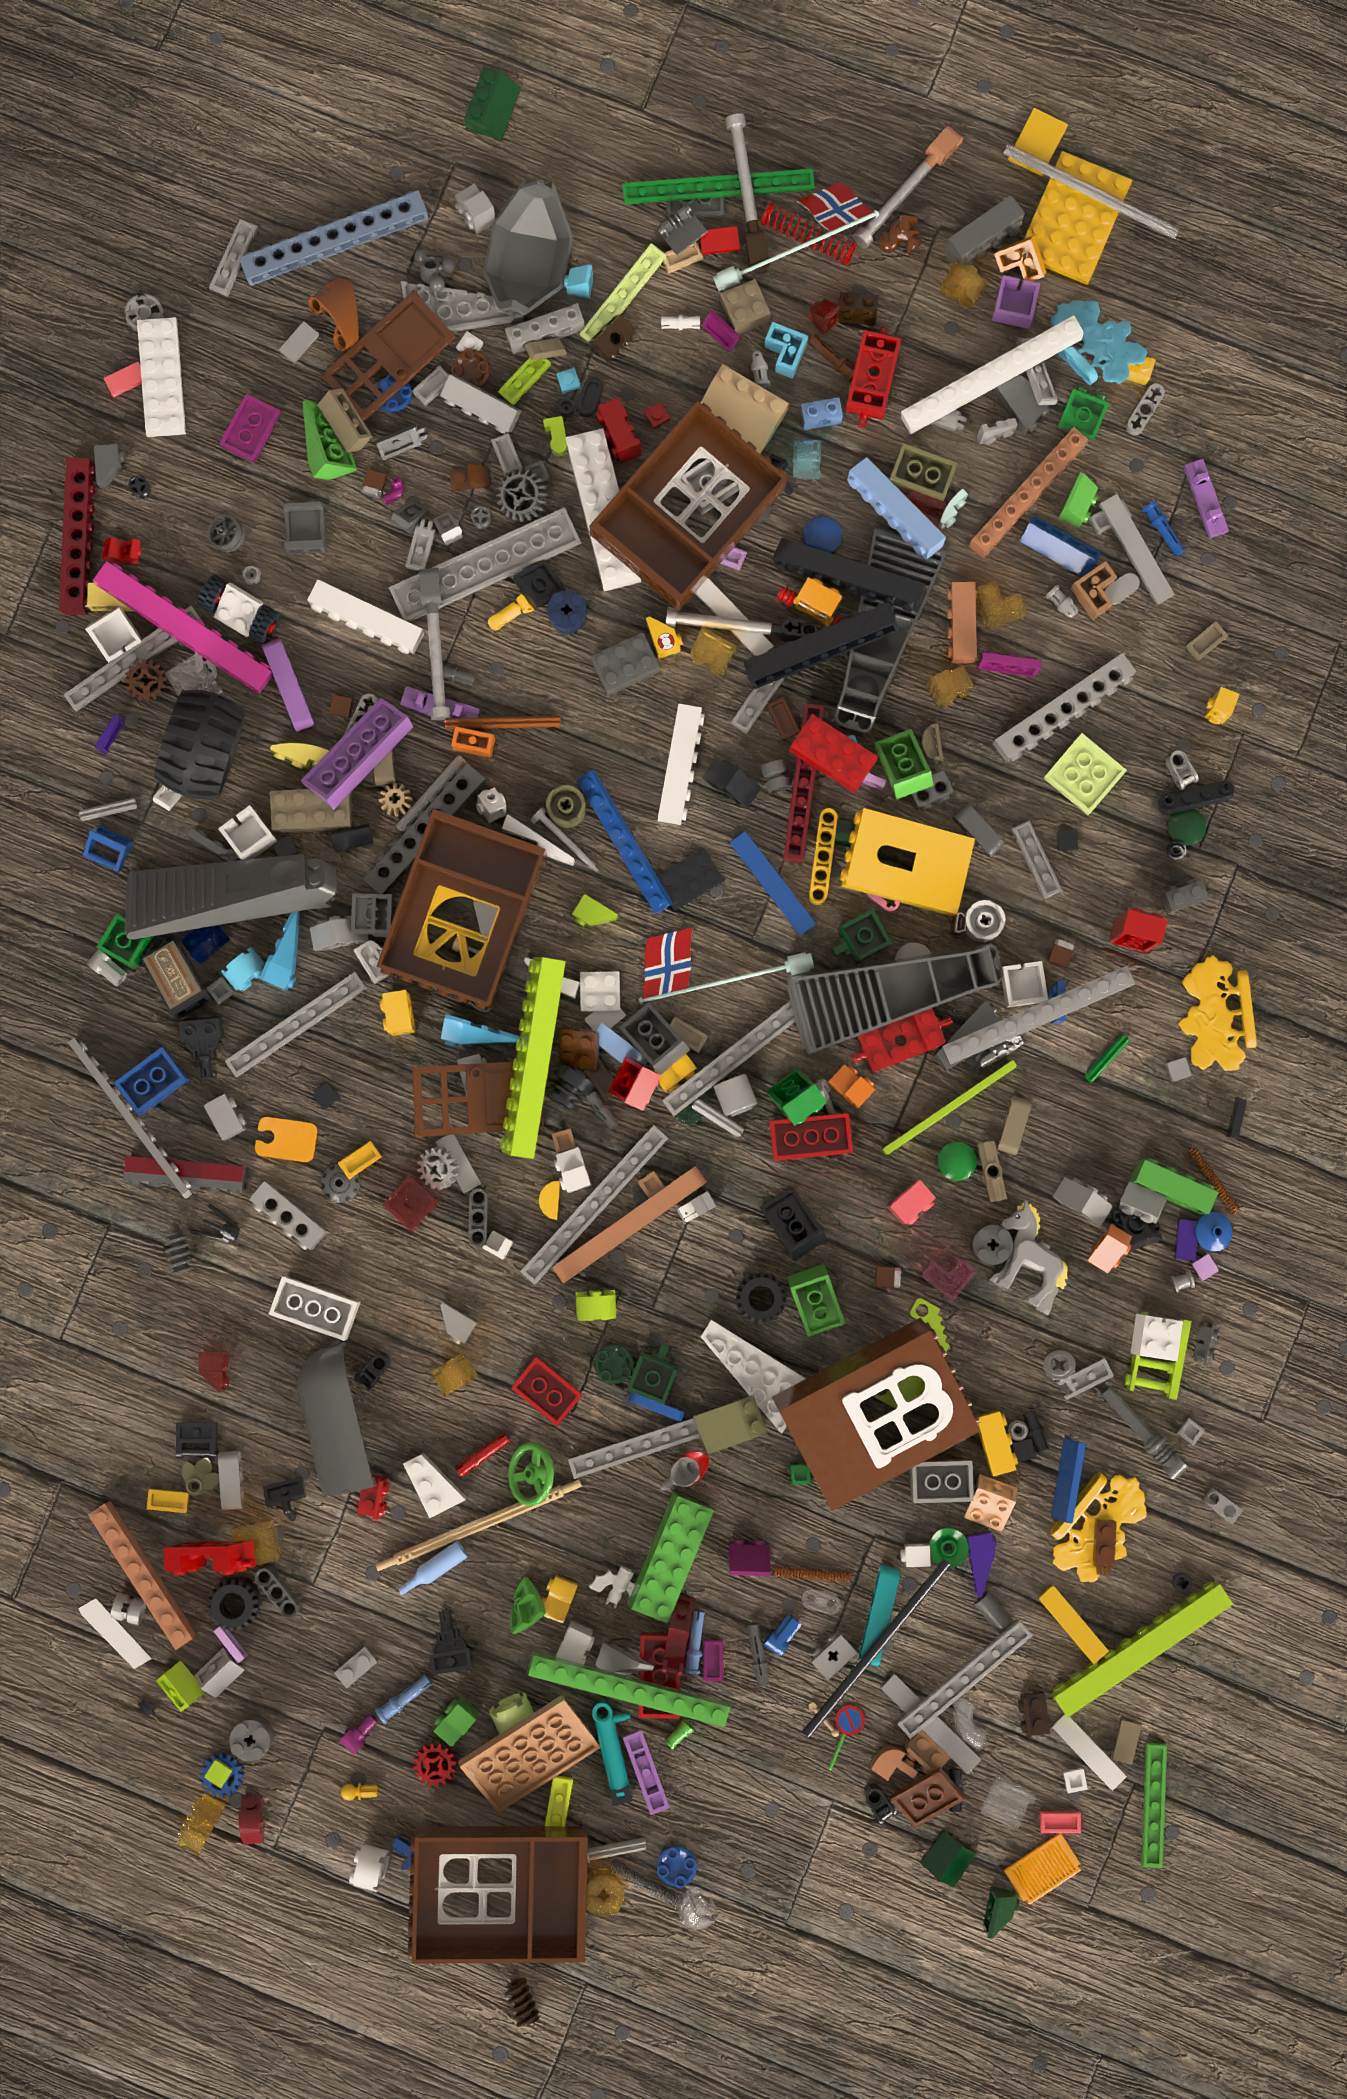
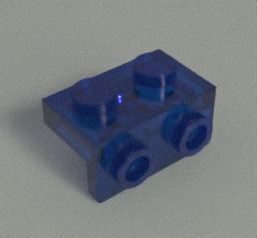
M219 925L194 929L181 942L190 955L201 964L224 946L230 938Z

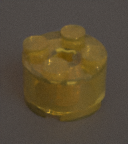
M953 263L940 290L948 299L952 300V298L959 300L958 305L970 308L976 303L987 281L977 274L978 270L974 266L967 265L965 267L958 263Z
M464 1353L454 1357L431 1372L432 1378L444 1397L478 1377V1374Z
M599 1869L587 1879V1910L599 1917H608L616 1914L623 1904L624 1883L612 1870ZM602 1890H606L605 1896L602 1895Z

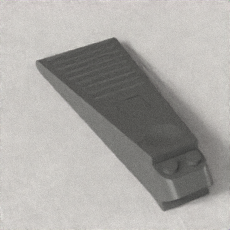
M874 528L867 565L925 583L927 594L918 613L914 611L907 612L901 607L892 606L901 631L849 651L839 704L835 713L837 724L859 732L871 730L878 708L948 553L947 549L942 547L925 560L915 552L908 542L902 539L900 533L884 528ZM861 595L857 615L862 611L876 608L884 602L877 599L870 600Z
M304 854L131 871L129 878H127L125 933H127V938L139 939L309 909L331 907V898L337 889L336 867L321 859H305Z
M990 944L787 978V989L803 1049L806 1050L807 1054H811L977 990L999 985L1003 979V970L995 945Z

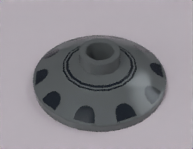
M338 1164L327 1168L321 1177L323 1194L329 1200L336 1203H345L352 1200L360 1188L359 1175L357 1174L348 1179ZM338 1179H341L343 1181V1185L341 1187H338L336 1185V1181Z

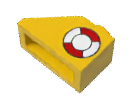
M647 617L646 624L658 659L680 652V646L683 645L680 634H676L674 628L651 617Z

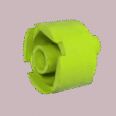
M589 1290V1294H587V1291L575 1292L577 1320L615 1319V1290H604V1294H602L601 1290Z

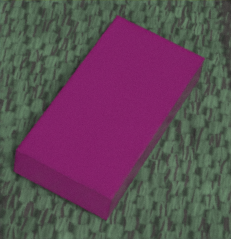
M714 310L708 313L702 327L730 352L735 347L740 335Z
M703 1639V1681H723V1639Z

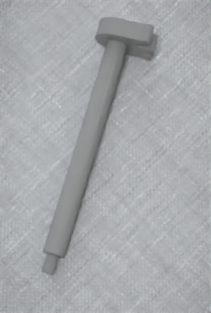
M544 807L531 818L534 824L540 819L590 869H593L595 872L599 870L595 866L596 864L545 815L547 810Z

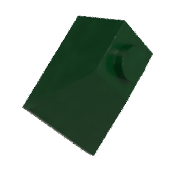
M991 1886L982 1925L988 1938L992 1939L1013 1918L1014 1911H1018L1019 1899L1015 1891Z

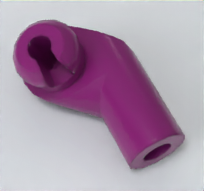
M398 477L394 478L391 482L393 484L391 492L382 496L386 505L400 499L403 495L404 482Z

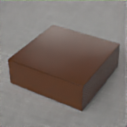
M333 695L329 714L349 718L353 699Z

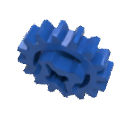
M221 1752L219 1757L213 1754L212 1760L207 1758L205 1761L206 1765L201 1767V1770L204 1771V1773L199 1775V1778L204 1779L201 1786L206 1785L207 1789L205 1792L207 1793L211 1790L212 1797L217 1793L220 1799L224 1797L225 1793L230 1797L232 1791H238L237 1785L243 1783V1780L239 1779L245 1775L244 1772H240L243 1764L237 1765L239 1758L237 1757L232 1760L231 1753L227 1757H225L224 1752ZM216 1758L221 1762L229 1764V1767L233 1769L222 1788L216 1787L212 1782L204 1778ZM235 1774L234 1782L231 1785L230 1778Z

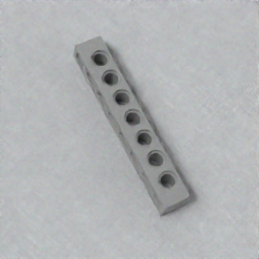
M1124 653L1120 654L995 739L993 745L1005 762H1008L1010 759L1014 762L1022 756V751L1025 749L1030 751L1036 747L1038 740L1041 738L1046 740L1052 736L1054 729L1057 727L1060 729L1064 728L1070 723L1069 719L1074 716L1078 718L1086 712L1085 708L1090 705L1093 708L1102 701L1101 697L1106 694L1109 697L1118 690L1116 687L1121 684L1125 686L1134 679L1132 676L1136 673V670ZM1109 673L1116 674L1118 679L1116 681L1111 680ZM1093 684H1099L1102 691H1095ZM1077 695H1083L1086 698V702L1078 701ZM1061 706H1068L1070 713H1064L1061 710ZM1051 716L1054 719V724H1048L1045 721V717ZM1035 727L1038 730V734L1032 735L1029 732V728ZM1020 738L1022 745H1015L1013 739Z

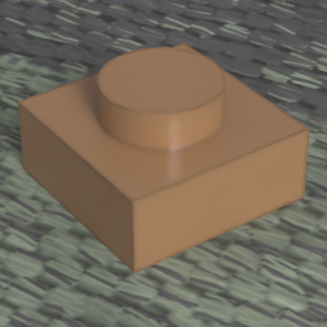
M571 1129L552 1134L557 1153L576 1148Z
M654 1171L638 1181V1184L648 1198L665 1188Z

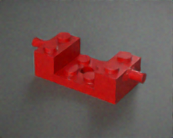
M880 327L879 333L863 331L845 412L860 416L858 428L861 427L862 421V429L865 428L867 418L883 420L902 339L887 335V327L884 329V334H882L884 327ZM871 368H876L879 371V375L873 377L868 371Z
M932 1008L857 1036L861 1052L851 1055L854 1063L865 1059L872 1074L946 1044L942 1028L953 1024L950 1016L939 1020ZM902 1035L905 1037L906 1043L904 1046H898L895 1043L896 1036Z
M253 1540L189 1541L164 1547L165 1572H174V1576L185 1575L186 1571H199V1567L207 1566L206 1559L213 1558V1572H222V1575L234 1574V1570L235 1572L246 1571L247 1567L256 1566Z

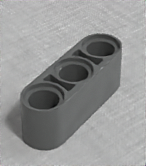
M966 803L952 816L954 822L968 837L975 839L974 843L987 857L991 858L1005 845L1001 837L969 804Z
M483 1189L473 1190L469 1197L468 1238L473 1246H482L488 1239L489 1196ZM477 1192H481L484 1195V1201L479 1204L474 1200V1195ZM476 1212H481L484 1215L481 1223L474 1221L473 1217ZM476 1232L483 1234V1240L480 1243H476L473 1240V1235Z
M264 1566L256 1572L255 1581L280 1614L285 1618L294 1617L300 1611L301 1603L275 1569L271 1566ZM262 1571L269 1573V1581H264L261 1578ZM274 1587H279L282 1590V1596L274 1595ZM286 1603H292L295 1611L288 1612Z

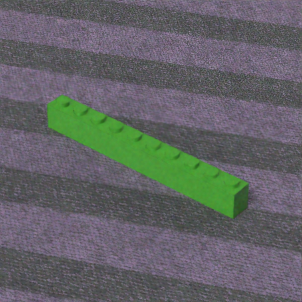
M532 1651L527 1669L528 1676L721 1727H725L730 1706L724 1701Z

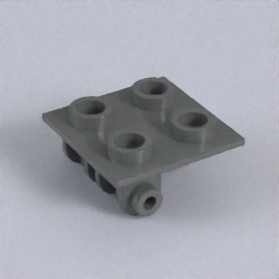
M688 204L686 206L683 205L677 211V214L673 213L674 216L672 218L669 216V220L659 224L660 227L657 228V231L677 256L708 232Z

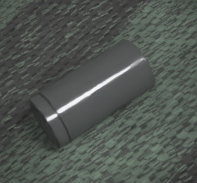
M989 1591L983 1593L982 1597H979L973 1604L999 1634L1015 1622Z

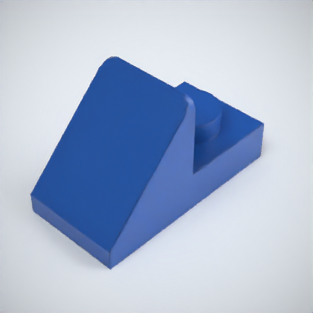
M397 1835L392 1843L395 1847L394 1850L401 1855H408L400 1870L410 1868L411 1854L415 1852H410L411 1842Z

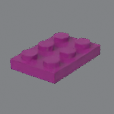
M245 394L219 443L220 446L255 463L278 421L281 411Z
M986 651V653L983 652L979 659L977 669L1035 677L1041 669L1042 660H1037L1033 656L1020 658L1012 653L999 655L996 651Z

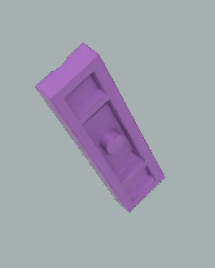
M1201 459L1185 464L1183 468L1208 537L1212 538L1227 533L1229 529L1204 460ZM1202 480L1205 481V483L1197 485Z
M406 686L400 705L431 715L430 709L434 707L433 694ZM424 698H427L425 705L423 706ZM445 698L446 707L450 708V718L479 717V708Z
M642 1729L624 1735L623 1740L650 1815L670 1808ZM639 1753H645V1755L636 1758Z

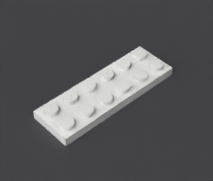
M174 317L137 320L146 436L186 434L177 319Z

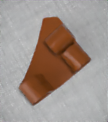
M338 278L326 284L320 293L308 299V306L314 314H319L325 310L330 314L336 323L334 344L339 350L344 351L358 342V314L352 281Z

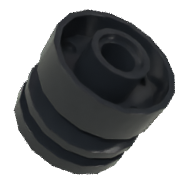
M560 1063L554 1072L560 1081L557 1083L549 1080L548 1083L555 1088L552 1091L545 1087V1093L550 1100L562 1108L577 1113L579 1108L573 1105V1102L576 1101L583 1105L584 1102L578 1097L579 1093L588 1096L595 1084L587 1079L588 1076L578 1069Z

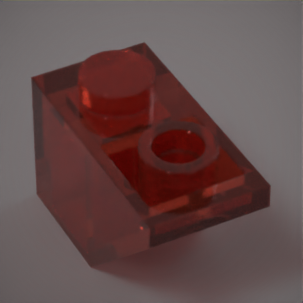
M200 1351L199 1373L217 1392L226 1391V1388L229 1387V1376H226V1368H229L230 1357L227 1356V1351Z

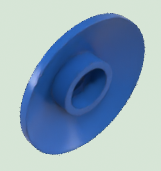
M1210 1212V1214L1202 1215L1195 1226L1197 1242L1208 1251L1224 1249L1232 1238V1226L1228 1218L1219 1212ZM1216 1228H1218L1219 1231L1218 1235L1215 1234Z

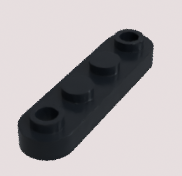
M1219 781L1165 794L1158 800V810L1162 814L1170 815L1225 802L1233 798L1235 787L1229 781Z

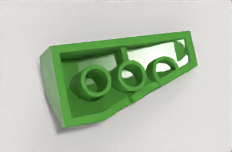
M304 400L302 403L307 456L313 477L331 480L355 472L357 468L352 453H347L318 407L317 404L319 402Z

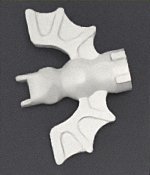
M624 1566L620 1567L616 1575L608 1570L604 1575H595V1580L589 1584V1588L601 1592L607 1585L612 1584L613 1589L609 1592L605 1604L612 1602L614 1603V1608H616L623 1592L627 1591L630 1598L636 1584L630 1581L634 1572Z

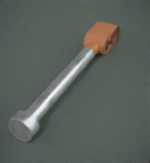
M948 125L928 147L925 153L927 155L925 160L878 211L879 216L877 218L874 216L864 228L859 227L852 235L855 242L866 249L872 243L874 233L936 163L942 166L960 146L964 138Z

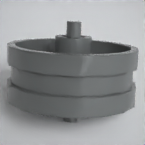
M220 515L209 525L208 539L213 546L222 552H233L244 541L245 528L242 523L231 515Z

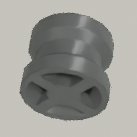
M477 506L472 510L471 519L473 525L478 529L489 527L491 524L489 510L483 506Z

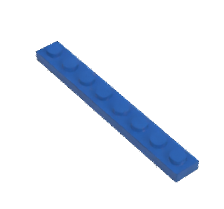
M590 770L578 779L577 782L655 914L660 913L673 904L597 773L595 770Z

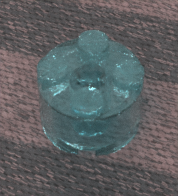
M793 440V479H820L821 440Z

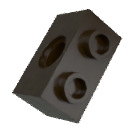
M618 314L588 342L602 359H613L619 354L620 351L618 349L623 345H628L633 340L632 336L636 332L625 318ZM612 333H614L617 338L614 344L610 340V336Z

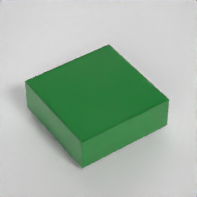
M806 1463L790 1464L791 1485L811 1484V1471Z

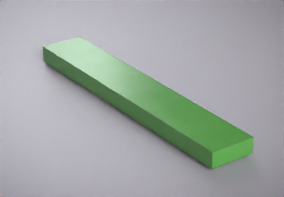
M1146 1742L1142 1867L1163 1868L1166 1743Z

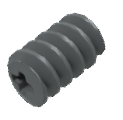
M182 1232L163 1235V1238L169 1239L164 1242V1245L170 1246L169 1249L165 1250V1253L171 1254L170 1257L166 1258V1261L173 1262L168 1266V1269L174 1270L169 1275L184 1273L193 1269V1266L187 1265V1263L192 1261V1258L186 1257V1255L191 1253V1250L185 1249L190 1243L183 1241L189 1236L182 1234Z

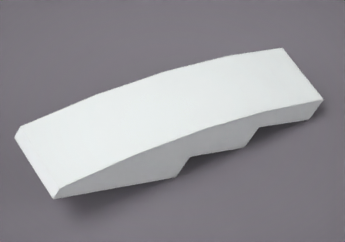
M1063 1714L1051 1726L1112 1791L1127 1777L1071 1717L1067 1718Z

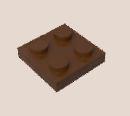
M561 1026L559 1028V1064L563 1063L566 1066L596 1071L599 1068V1032Z

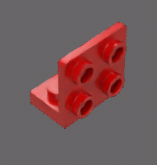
M371 1474L372 1477H375L376 1485L361 1490L357 1514L373 1516V1521H377L386 1513L387 1502H384L386 1494H389L390 1482H387V1476Z

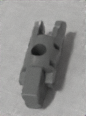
M1020 1035L975 1054L974 1060L981 1067L985 1068L1015 1051L1024 1044Z

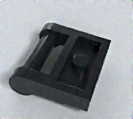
M176 1422V1458H183V1456H210V1458H217V1422ZM183 1443H210V1448H184Z

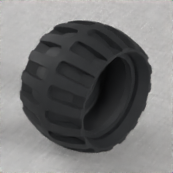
M202 690L181 691L171 713L160 747L154 778L171 791L186 797L203 800L218 799L236 752L246 712L233 701L213 692Z

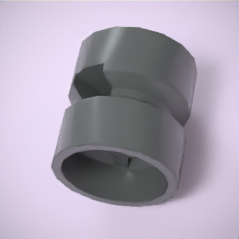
M776 760L761 766L763 778L767 779L765 784L768 794L778 793L792 787L790 776L786 775L787 766L785 760Z

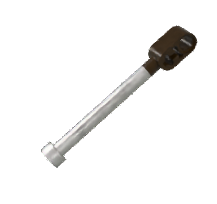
M733 114L727 116L725 120L727 130H731L748 228V232L744 233L749 267L769 259L764 229L759 230L743 128L746 126L744 114ZM769 263L759 268L769 267Z

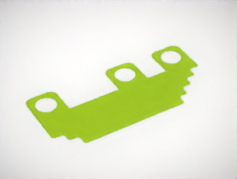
M921 1298L917 1299L910 1311V1315L915 1319L921 1318L924 1323L928 1322L931 1328L935 1330L940 1346L942 1345L945 1352H947L950 1345L945 1342L947 1338L943 1334L945 1327L940 1324L942 1321V1317L938 1315L940 1308ZM919 1304H925L928 1307V1314L924 1317L916 1314V1307ZM917 1375L906 1377L897 1383L906 1402L919 1397L925 1389L924 1380ZM890 1389L887 1390L885 1395H873V1397L894 1408L898 1406Z

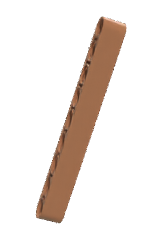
M696 1166L554 1265L552 1267L564 1284L707 1183L706 1179Z

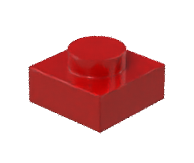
M661 402L644 411V415L653 430L670 421V417Z

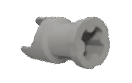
M755 351L752 355L753 362L751 365V372L754 373V383L762 388H767L770 386L767 376L768 364L764 361L761 352Z
M1056 585L1045 598L1050 599L1057 606L1059 612L1064 613L1067 617H1073L1078 613V608L1074 605L1070 596L1067 597L1059 589L1060 586Z

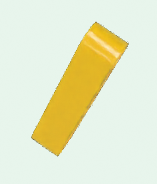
M826 808L821 812L818 822L809 890V900L814 905L823 904L828 895L838 818L836 811L831 808ZM830 814L833 817V821L827 823L823 820V816ZM821 834H829L831 840L829 842L822 841L820 838ZM821 852L826 853L828 860H819L818 854ZM821 871L825 873L826 879L820 881L815 877V874ZM821 891L823 898L821 900L815 899L813 892Z

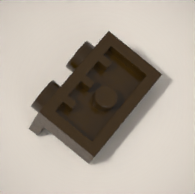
M1045 1692L1020 1694L1021 1700L1018 1701L1019 1713H1023V1721H1020L1022 1733H1025L1028 1739L1035 1735L1050 1734Z

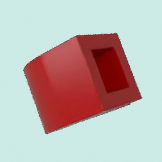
M111 537L104 541L103 560L123 565H138L141 555L140 540L131 539L123 541Z

